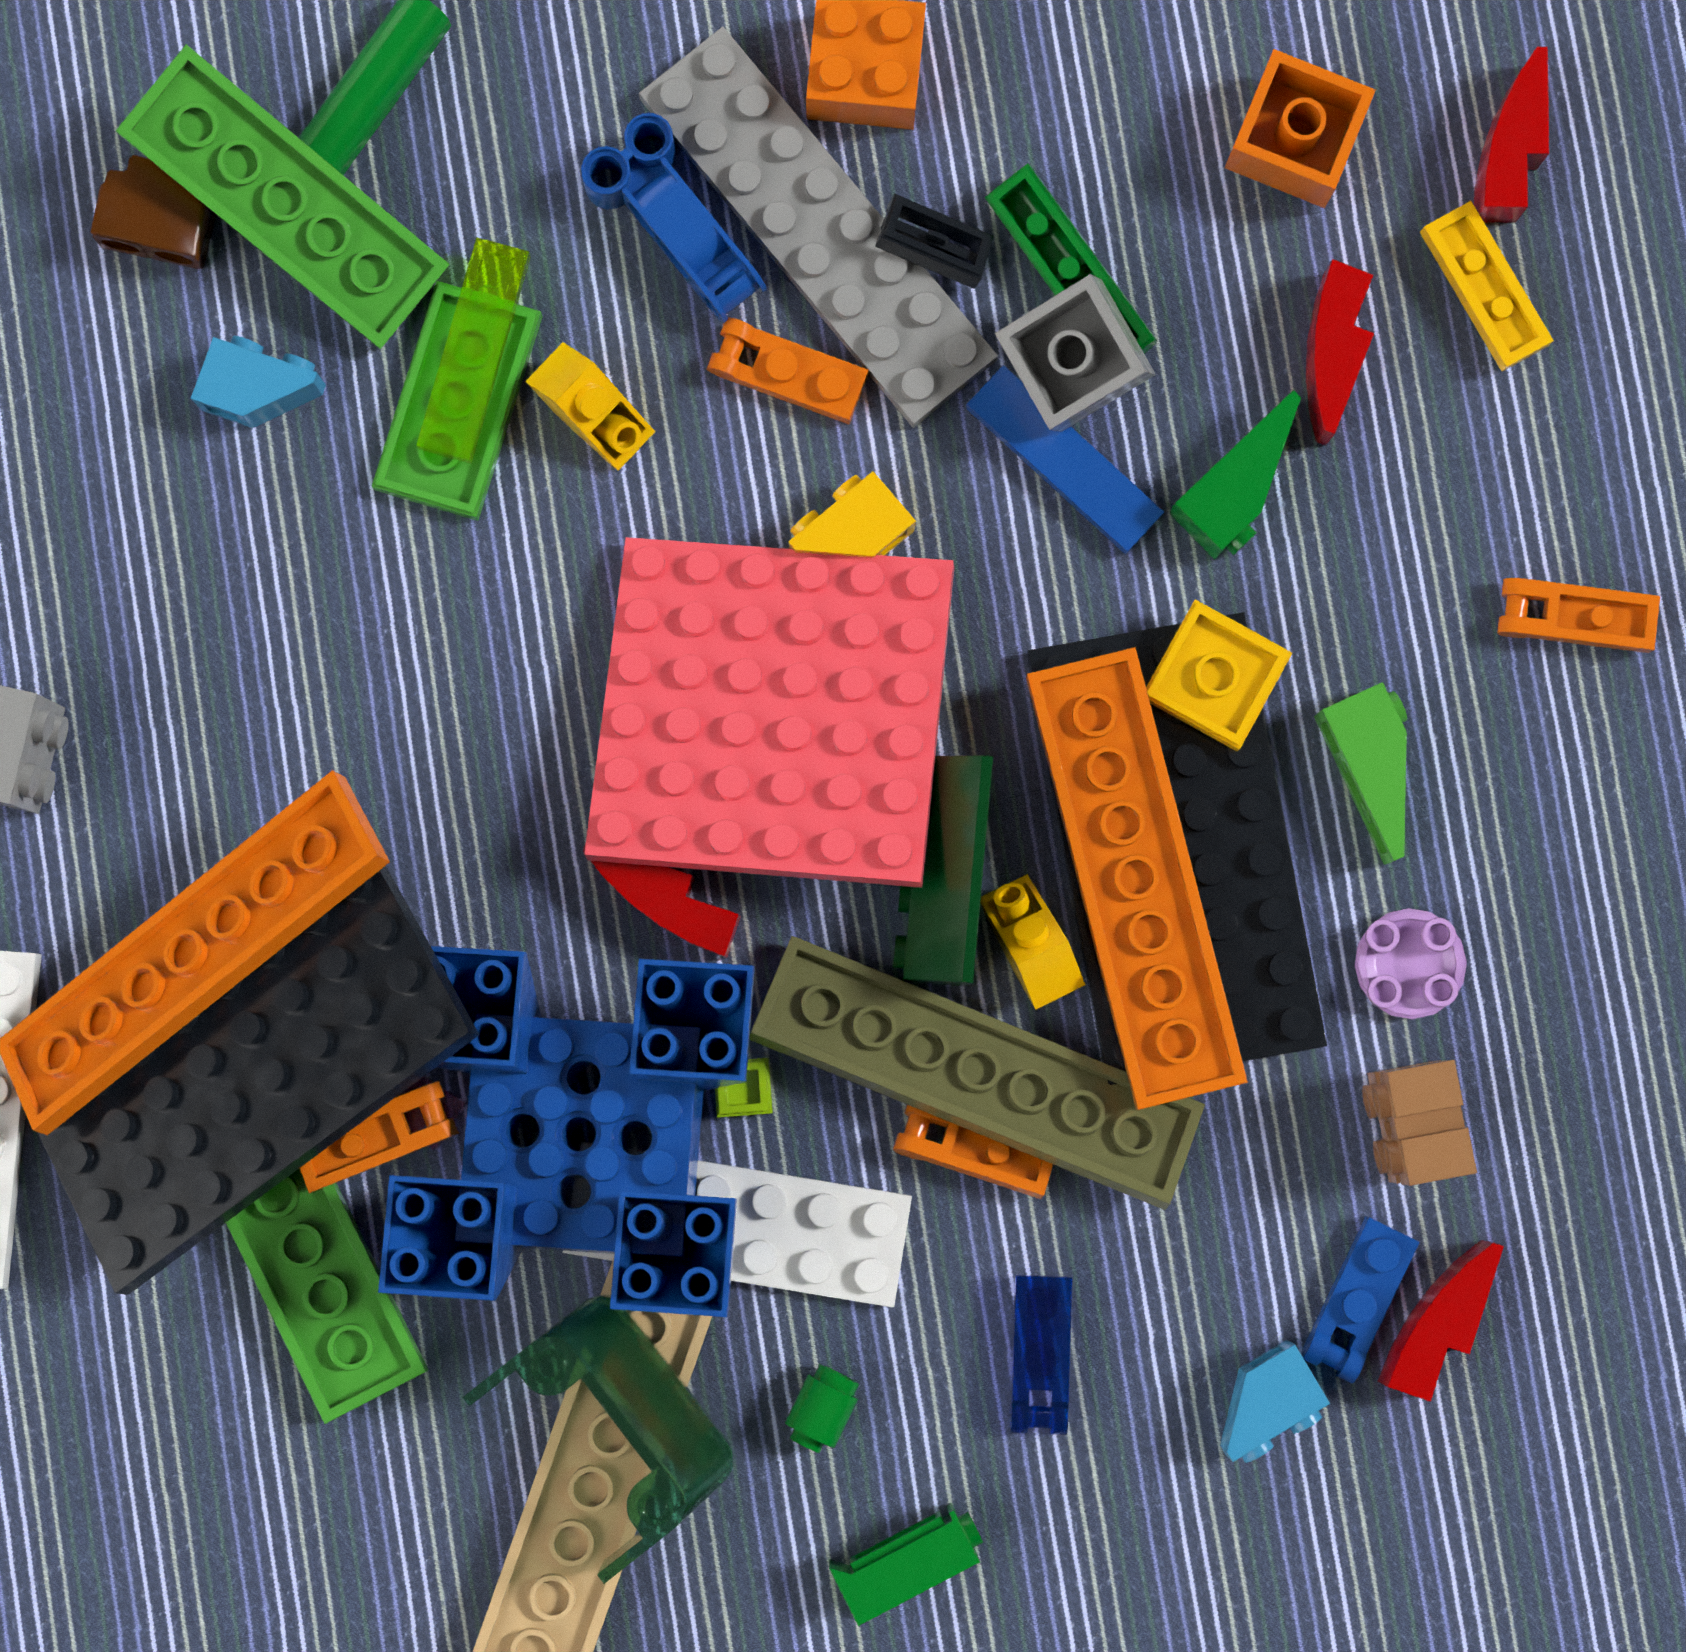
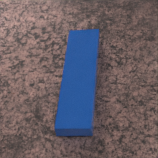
M1004 365L966 404V409L1125 555L1163 516L1164 511L1072 427L1062 432L1049 430L1023 382Z

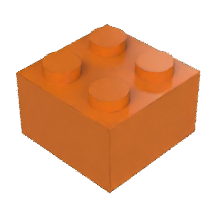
M816 0L806 93L807 119L914 130L926 3L904 0Z
M1273 49L1224 168L1325 208L1337 187L1376 89Z

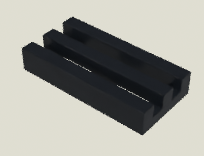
M894 194L888 203L887 215L882 222L880 228L882 231L877 238L875 247L975 289L982 278L994 236ZM898 218H902V219H904V220H906V221H909V222H911V223H913V224H916V225H918V226H920V227H923V228H925V229H927V230H929V231H928V232H925V231H923V230H921V229H918V228H916V227H914V226H911V225H909V224H907V223H904V222L898 220ZM951 239V240H953V241H955V242H958V243H960V244H962V245H965V246H967V247H969V248H972V249L976 250L977 252L974 253V252H972V251H970V250H967V249H965V248H963V247H960V246H958V245H956V244H953V243L949 242L948 240Z

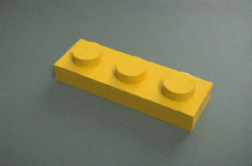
M1472 201L1465 203L1423 227L1420 231L1421 236L1501 372L1548 347L1554 341Z

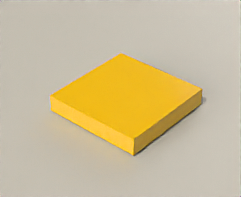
M1195 599L1146 686L1149 702L1222 744L1238 751L1283 672L1292 652Z

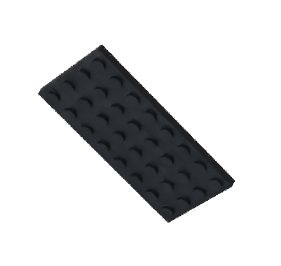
M1244 612L1225 615L1247 627ZM1181 623L1028 650L1027 658L1030 673L1136 647L1145 686H1147ZM1150 704L1242 1061L1326 1047L1327 1041L1263 708L1240 750L1235 751ZM1048 766L1102 1062L1126 1072ZM1108 1080V1084L1110 1085L1117 1084L1113 1081Z
M385 866L49 1135L39 1132L38 1134L116 1294L129 1295L480 1034L388 868Z

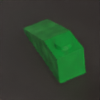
M1294 390L1174 504L1169 513L1214 560L1226 549L1234 556L1257 534L1251 525L1262 512L1301 397Z

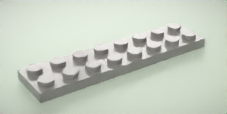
M723 26L639 92L641 102L651 113L660 115L668 121L676 144L863 368L868 369V375L913 428L997 361L998 355L924 267L875 247L877 238L882 231L880 228L884 218Z

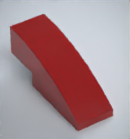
M1536 47L1507 90L1491 123L1481 153L1474 189V206L1483 222H1517L1528 208V170H1537L1549 155L1548 47Z
M1332 259L1323 274L1314 302L1307 339L1306 385L1310 418L1316 442L1325 446L1337 430L1374 336L1373 332L1354 325L1373 275Z
M591 861L600 874L631 905L659 926L694 946L724 958L728 957L741 916L738 913L689 898L695 881L693 875L662 866Z
M1480 1240L1456 1259L1428 1288L1408 1315L1393 1342L1377 1382L1431 1402L1448 1347L1470 1355L1504 1246Z

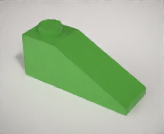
M1381 682L1322 709L1314 718L1383 864L1386 865L1404 857L1407 732L1403 722L1407 721V714L1396 692L1391 691L1388 693L1384 683Z

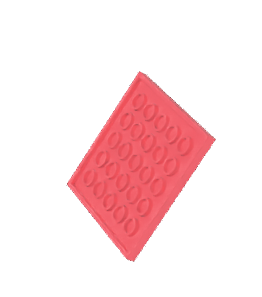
M626 537L584 852L587 860L922 888L954 577L953 560L876 555L873 558L796 553L793 549Z

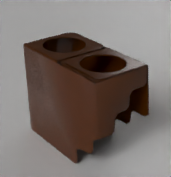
M132 155L129 157L127 170H109L107 172L105 182L100 185L90 233L102 249L149 259L152 258L195 269H203L216 214L148 158Z

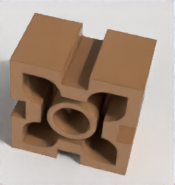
M1455 1060L1428 1061L1367 1073L1369 1085L1362 1086V1096L1368 1118H1379L1382 1138L1373 1141V1152L1380 1174L1387 1173L1390 1183L1412 1186L1477 1173L1469 1129L1465 1128L1461 1105L1464 1104Z

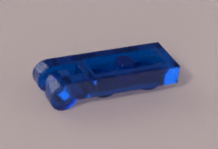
M1015 1274L1010 1433L1027 1434L1028 1428L1049 1429L1050 1435H1067L1072 1307L1071 1276ZM1030 1390L1050 1391V1406L1029 1405Z

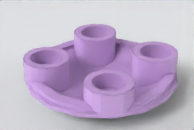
M1408 908L1387 913L1368 927L1358 943L1354 966L1359 986L1373 1005L1391 1016L1416 1019L1434 1015L1454 1002L1464 983L1467 961L1462 941L1449 921L1439 918L1431 912Z

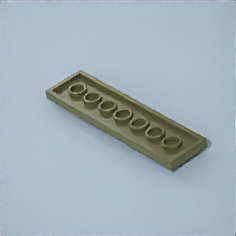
M795 936L790 938L749 1037V1040L1163 1210H1166L1171 1204L1205 1104L1188 1097L1136 1110L1127 1072ZM1108 1080L1113 1081L1117 1084L1110 1085L1108 1084Z

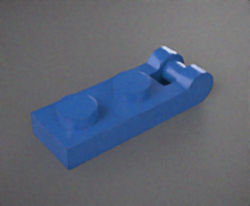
M1365 1216L1304 1344L1301 1355L1305 1361L1315 1366H1318L1321 1362L1335 1369L1337 1377L1351 1384L1356 1381L1364 1366L1367 1352L1420 1243L1419 1241ZM1336 1326L1353 1334L1346 1349L1330 1342Z

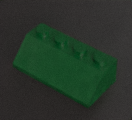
M935 756L922 888L900 886L898 912L908 913L907 934L895 936L893 968L903 969L902 981L969 987L973 984L993 756Z

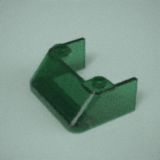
M595 1295L585 1300L462 1398L471 1406L515 1370L531 1390L547 1396L560 1394L582 1379L651 1470L650 1473L633 1486L627 1498L628 1517L639 1533L603 1561L597 1576L605 1584L676 1528L728 1479L734 1464V1452L727 1438L630 1311L610 1309V1295Z

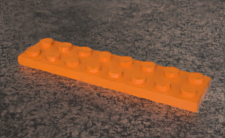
M1136 647L1028 673L1026 680L1136 1110L1248 1083Z
M334 770L329 772L0 1038V1055L33 1131L49 1135L390 863L346 777Z

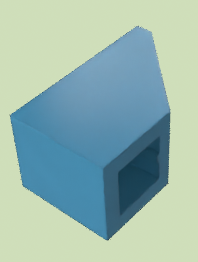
M232 336L231 342H227L213 337L190 399L204 412L255 428L322 396L326 384L319 374L314 371L315 364L304 358L284 353L282 360L262 354L264 347L249 339Z
M1285 1340L1239 1368L1220 1443L1223 1452L1232 1462L1242 1457L1243 1461L1248 1463L1261 1457L1274 1447L1271 1442L1272 1438L1289 1428L1293 1434L1306 1430L1322 1418L1319 1410L1330 1404L1294 1343Z

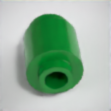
M819 1364L814 1376L811 1374L807 1375L784 1422L794 1429L790 1439L817 1453L821 1452L824 1445L835 1448L858 1401V1398L854 1395L859 1383L825 1365Z

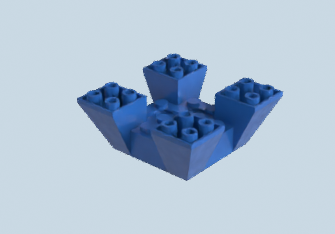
M431 946L480 1034L437 1066L470 1074L461 1180L389 1175L378 1293L496 1301L523 1248L614 1254L610 1309L728 1317L737 1199L695 1196L703 1091L746 1082L755 967L753 965L639 959L634 1023L555 1019L541 1017L526 952ZM587 1067H597L601 1076L598 1087L589 1094H579L576 1088L578 1074ZM535 1118L539 1124V1136L531 1146L521 1148L516 1139L517 1129L523 1121ZM591 1122L596 1131L593 1144L584 1151H576L571 1143L573 1130L581 1123ZM638 1126H648L652 1133L650 1147L642 1154L631 1155L626 1145L628 1134ZM585 1178L591 1187L590 1198L582 1207L573 1209L568 1204L566 1198L567 1189L574 1180Z

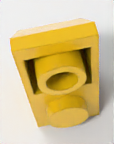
M564 342L525 381L566 425L618 471L655 433V430L597 365Z
M872 471L863 480L858 475H854L844 482L832 495L836 502L821 515L816 510H812L802 517L791 528L790 532L794 537L788 543L789 549H793L796 553L874 558L876 555H887L915 531L916 520L875 472Z
M1028 874L981 897L980 904L1018 981L1035 1010L1085 986L1068 939Z

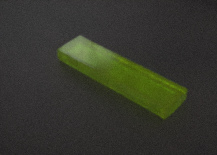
M476 237L416 446L419 450L472 464L531 259L529 251Z

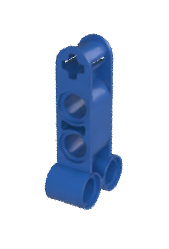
M642 113L634 117L627 124L624 133L625 149L619 151L616 148L604 146L598 147L586 155L581 166L586 194L593 204L606 210L617 209L625 204L709 310L724 324L728 320L726 314L754 292L758 291L762 294L767 290L766 285L752 264L672 167L676 154L673 131L668 121L654 113ZM646 136H656L664 141V146L654 154H644L636 149L637 143ZM604 169H614L622 174L620 181L612 187L603 188L593 182L597 173Z

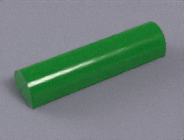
M398 0L298 138L344 175L451 28V23L447 16L429 0Z
M1027 163L984 197L1055 296L1089 274L1098 277L1105 284L1143 353L1146 354L1157 343L1155 336L1030 164Z

